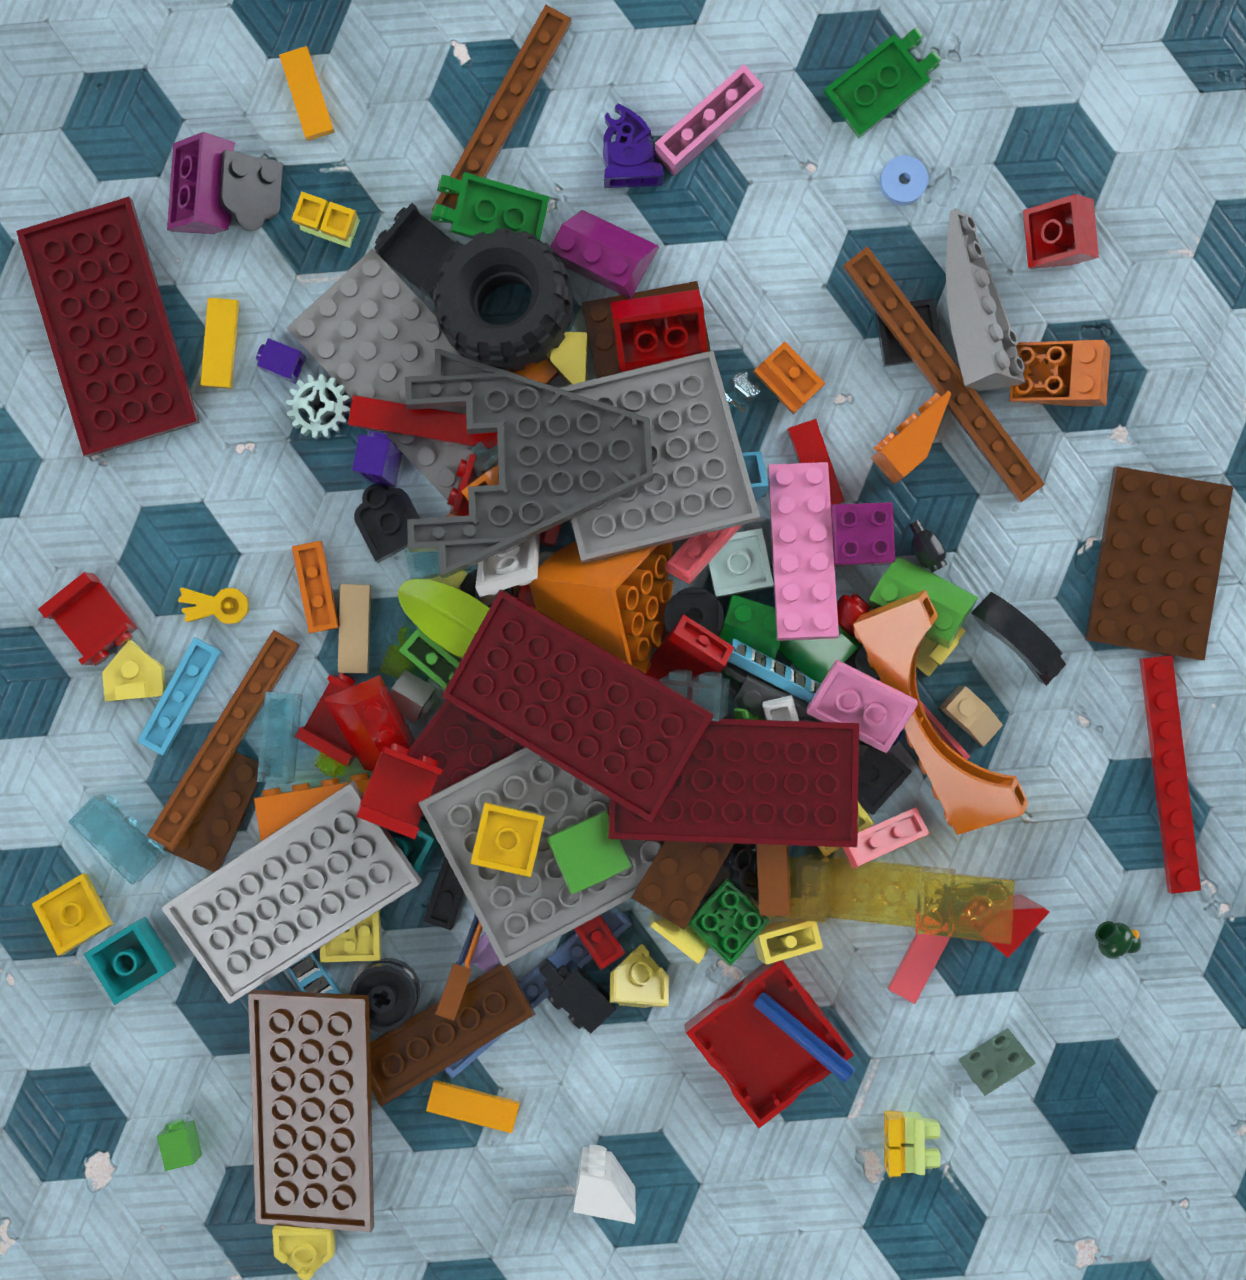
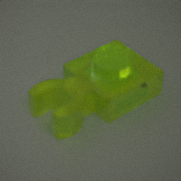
M401 627L398 632L399 646L389 645L380 672L398 679L405 670L412 673L415 666L399 653V649L407 641L405 639L407 628Z
M322 752L319 753L314 764L315 767L320 768L319 770L332 778H335L336 775L340 777L346 775L351 766H345Z

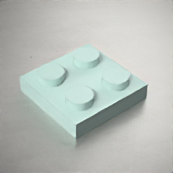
M762 528L735 533L708 563L716 598L774 587Z

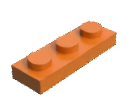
M323 541L292 546L308 632L312 634L339 628Z

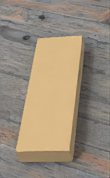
M340 584L338 673H369L371 585Z

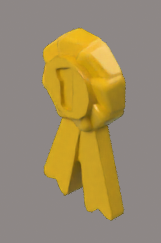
M180 588L182 595L178 598V601L196 605L181 609L185 614V622H193L215 615L222 623L235 624L240 623L249 613L248 597L239 589L225 588L213 597L187 588Z

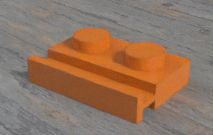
M785 341L753 371L793 415L826 384Z

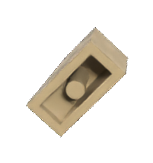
M957 686L938 707L982 747L1003 726L991 709L966 686Z

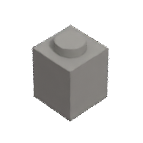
M405 670L391 688L390 694L402 716L415 724L421 715L427 716L435 703L431 698L436 687Z

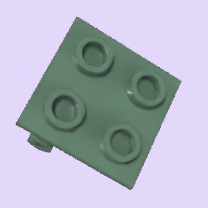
M1008 1028L958 1059L972 1082L978 1086L984 1096L1036 1064Z

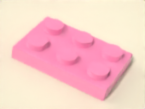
M836 659L809 703L807 714L823 722L859 723V740L887 753L918 703L916 699Z

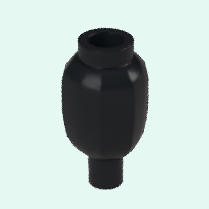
M920 519L909 524L914 533L912 548L920 564L925 568H929L932 573L946 566L947 562L945 559L947 553L936 534L931 530L924 529Z

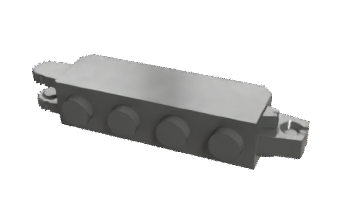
M730 662L726 663L723 671L738 680L739 683L723 676H717L714 681L715 687L733 697V703L765 719L762 706L764 701L792 695ZM792 695L799 721L823 722L807 714L809 703ZM859 740V755L863 757L869 745Z

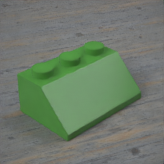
M898 556L895 563H892L883 574L870 596V606L873 609H877L926 589L938 614V618L927 631L925 637L949 649L978 597Z

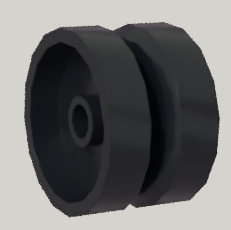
M384 958L369 964L353 982L349 994L369 995L370 1030L376 1032L392 1031L402 1026L415 1010L420 997V981L415 971L405 962L394 958ZM386 991L389 994V996H383L382 992Z

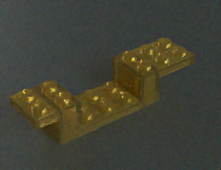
M806 854L802 857L789 856L792 914L790 916H771L814 922H825L829 918L898 925L915 927V933L1011 944L1016 880L957 874L956 869L880 861H869L853 869L848 858L824 857Z

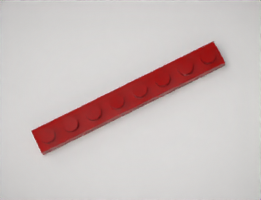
M1173 656L1140 658L1167 891L1171 894L1201 891Z

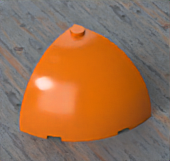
M575 541L558 550L538 567L537 579L529 583L536 609L647 674L652 664L648 659L653 648L660 646L665 631L664 612L666 605L672 598L673 580L668 579L665 564L674 555L673 542L582 564Z

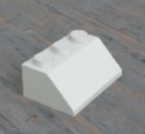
M600 1145L583 1146L576 1179L573 1212L635 1224L636 1202L634 1184L612 1152L607 1151L605 1147Z

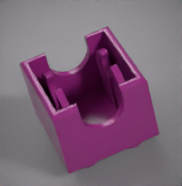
M893 502L831 505L835 567L853 565L882 566L895 563Z

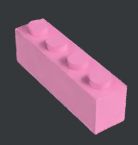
M743 64L655 142L658 160L675 176L761 100L764 85Z

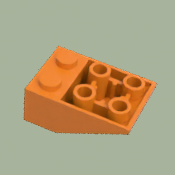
M1104 340L1019 342L1016 345L1018 356L1022 359L1025 367L1023 372L1025 383L1010 386V402L1076 407L1106 406L1110 347Z
M949 390L942 396L938 392L918 408L921 415L918 416L915 412L896 428L899 432L898 435L895 436L891 432L874 447L877 453L871 457L872 461L893 484L904 478L927 458L951 396Z

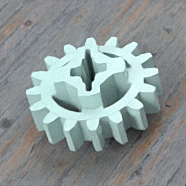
M320 374L316 381L312 375H308V383L304 384L300 380L297 381L300 387L298 391L290 389L289 392L294 396V399L286 400V404L292 407L293 410L287 412V416L296 418L292 425L296 429L302 427L301 433L307 436L312 431L314 439L318 440L320 433H323L329 439L331 438V430L341 433L338 426L340 423L348 425L344 415L350 414V408L345 406V404L349 403L351 398L348 395L342 396L345 392V387L343 385L336 387L337 380L332 377L327 382L326 377ZM313 390L311 394L304 398L309 391ZM328 390L335 394L338 403L328 399ZM321 401L325 405V407L319 408L317 412L313 408L314 406H318ZM301 411L310 415V424L303 419ZM335 416L329 423L325 424L330 417Z

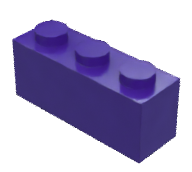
M369 431L368 436L359 434L352 471L367 482L396 487L403 453L396 447L395 443L391 442V439L387 438L386 434Z

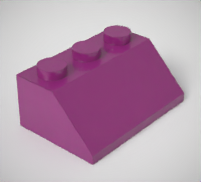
M201 132L173 143L167 221L168 231L216 234L229 230L232 215L225 212L219 203L221 153L224 150L234 152L235 142Z
M581 210L561 225L550 245L565 268L632 299L659 249L658 245L584 210Z

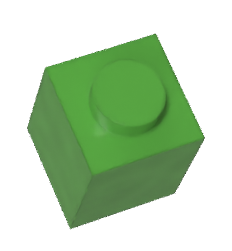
M177 1119L165 1124L166 1127L157 1135L165 1171L195 1164L202 1156L195 1121L184 1122L183 1119Z

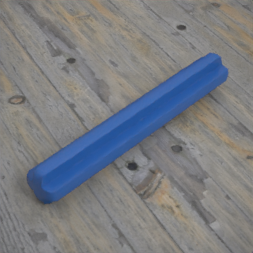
M763 992L757 997L754 1006L841 1081L847 1082L851 1078L855 1068L767 993Z

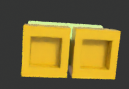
M302 191L291 219L295 224L300 225L301 231L349 248L360 222L355 210L333 202L328 203L325 199Z
M884 1111V1168L888 1176H901V1173L925 1175V1169L940 1167L939 1149L925 1148V1139H940V1123L938 1120L923 1118L919 1112Z

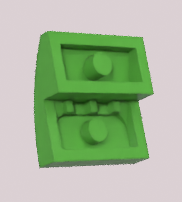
M607 810L601 811L578 824L570 825L546 837L571 894L595 885L631 867L620 840L608 839L609 815Z

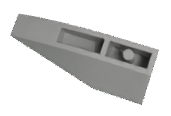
M955 208L950 211L946 250V288L951 332L964 385L978 391L1021 385L1025 383L1023 376L1025 367L1022 359L1018 356L1016 348L1018 339L1009 323L976 233L975 221L971 215Z

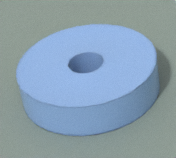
M908 155L897 156L885 165L880 175L879 185L881 192L893 204H912L926 190L928 173L923 163L915 157ZM899 177H906L908 184L900 183Z

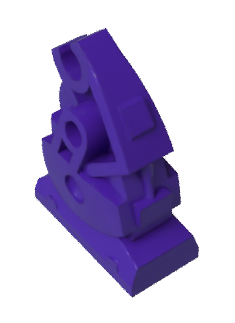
M618 103L614 111L621 116L619 119H612L609 113L604 115L605 123L608 126L603 139V161L606 167L604 188L662 186L663 166L654 162L656 151L655 147H652L650 128L640 116ZM615 134V141H611L612 136Z

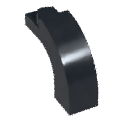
M990 592L971 612L981 627L1012 649L1024 661L1038 681L1047 686L1066 665L1061 658L1063 653L1056 644L1027 616L993 592Z

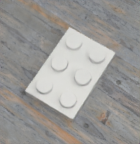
M540 534L478 563L475 588L480 597L488 594L496 595L499 590H505L516 585L524 586L537 579Z

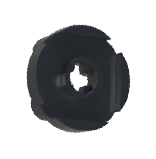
M689 587L680 590L672 596L664 612V623L668 632L672 630L683 614H690L691 609L694 608L697 609V614H702L703 617L697 623L717 636L723 626L724 612L722 605L713 594L703 588Z

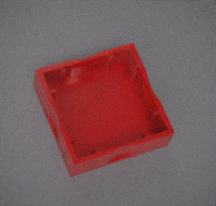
M784 960L767 965L763 963L684 1024L685 1033L711 1067L718 1071L726 1080L733 1096L758 1128H761L792 1104L806 1088L822 1081L832 1073L754 1006L755 1000L761 993H767L846 1061L854 1056L849 1045Z

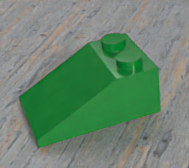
M732 595L726 609L719 638L729 644L734 638L775 659L781 641H777L775 608ZM723 669L720 673L716 671L708 680V682L714 683L717 676H723L739 683L738 680L727 675Z

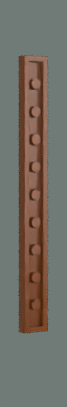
M867 246L842 266L935 392H938L940 396L944 395L948 390L951 392L947 408L1018 503L1023 502L1044 486L1043 480L975 389L964 385L961 370Z

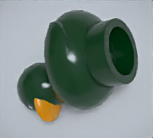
M1106 921L1096 929L1095 937L1098 940V948L1109 959H1119L1120 956L1126 953H1136L1141 948L1139 932L1134 929L1131 930L1124 923Z

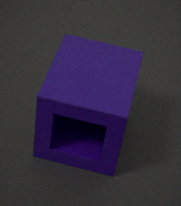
M270 338L259 347L256 355L257 366L260 369L296 384L307 358L301 351Z

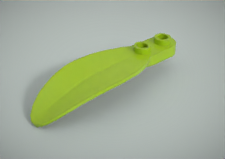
M429 579L407 580L402 583L398 590V599L401 607L412 622L436 644L450 653L463 658L490 608L460 589Z

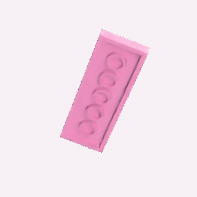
M828 462L769 464L768 482L777 641L838 639L839 630Z

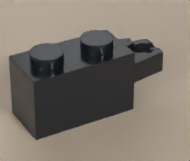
M547 957L538 965L539 972L547 979L544 985L549 992L548 1000L556 1009L560 1010L563 1008L568 1012L569 1020L578 1029L584 1027L591 1034L616 1010L615 1004L610 1003V995L572 959L566 965L562 964L559 968Z

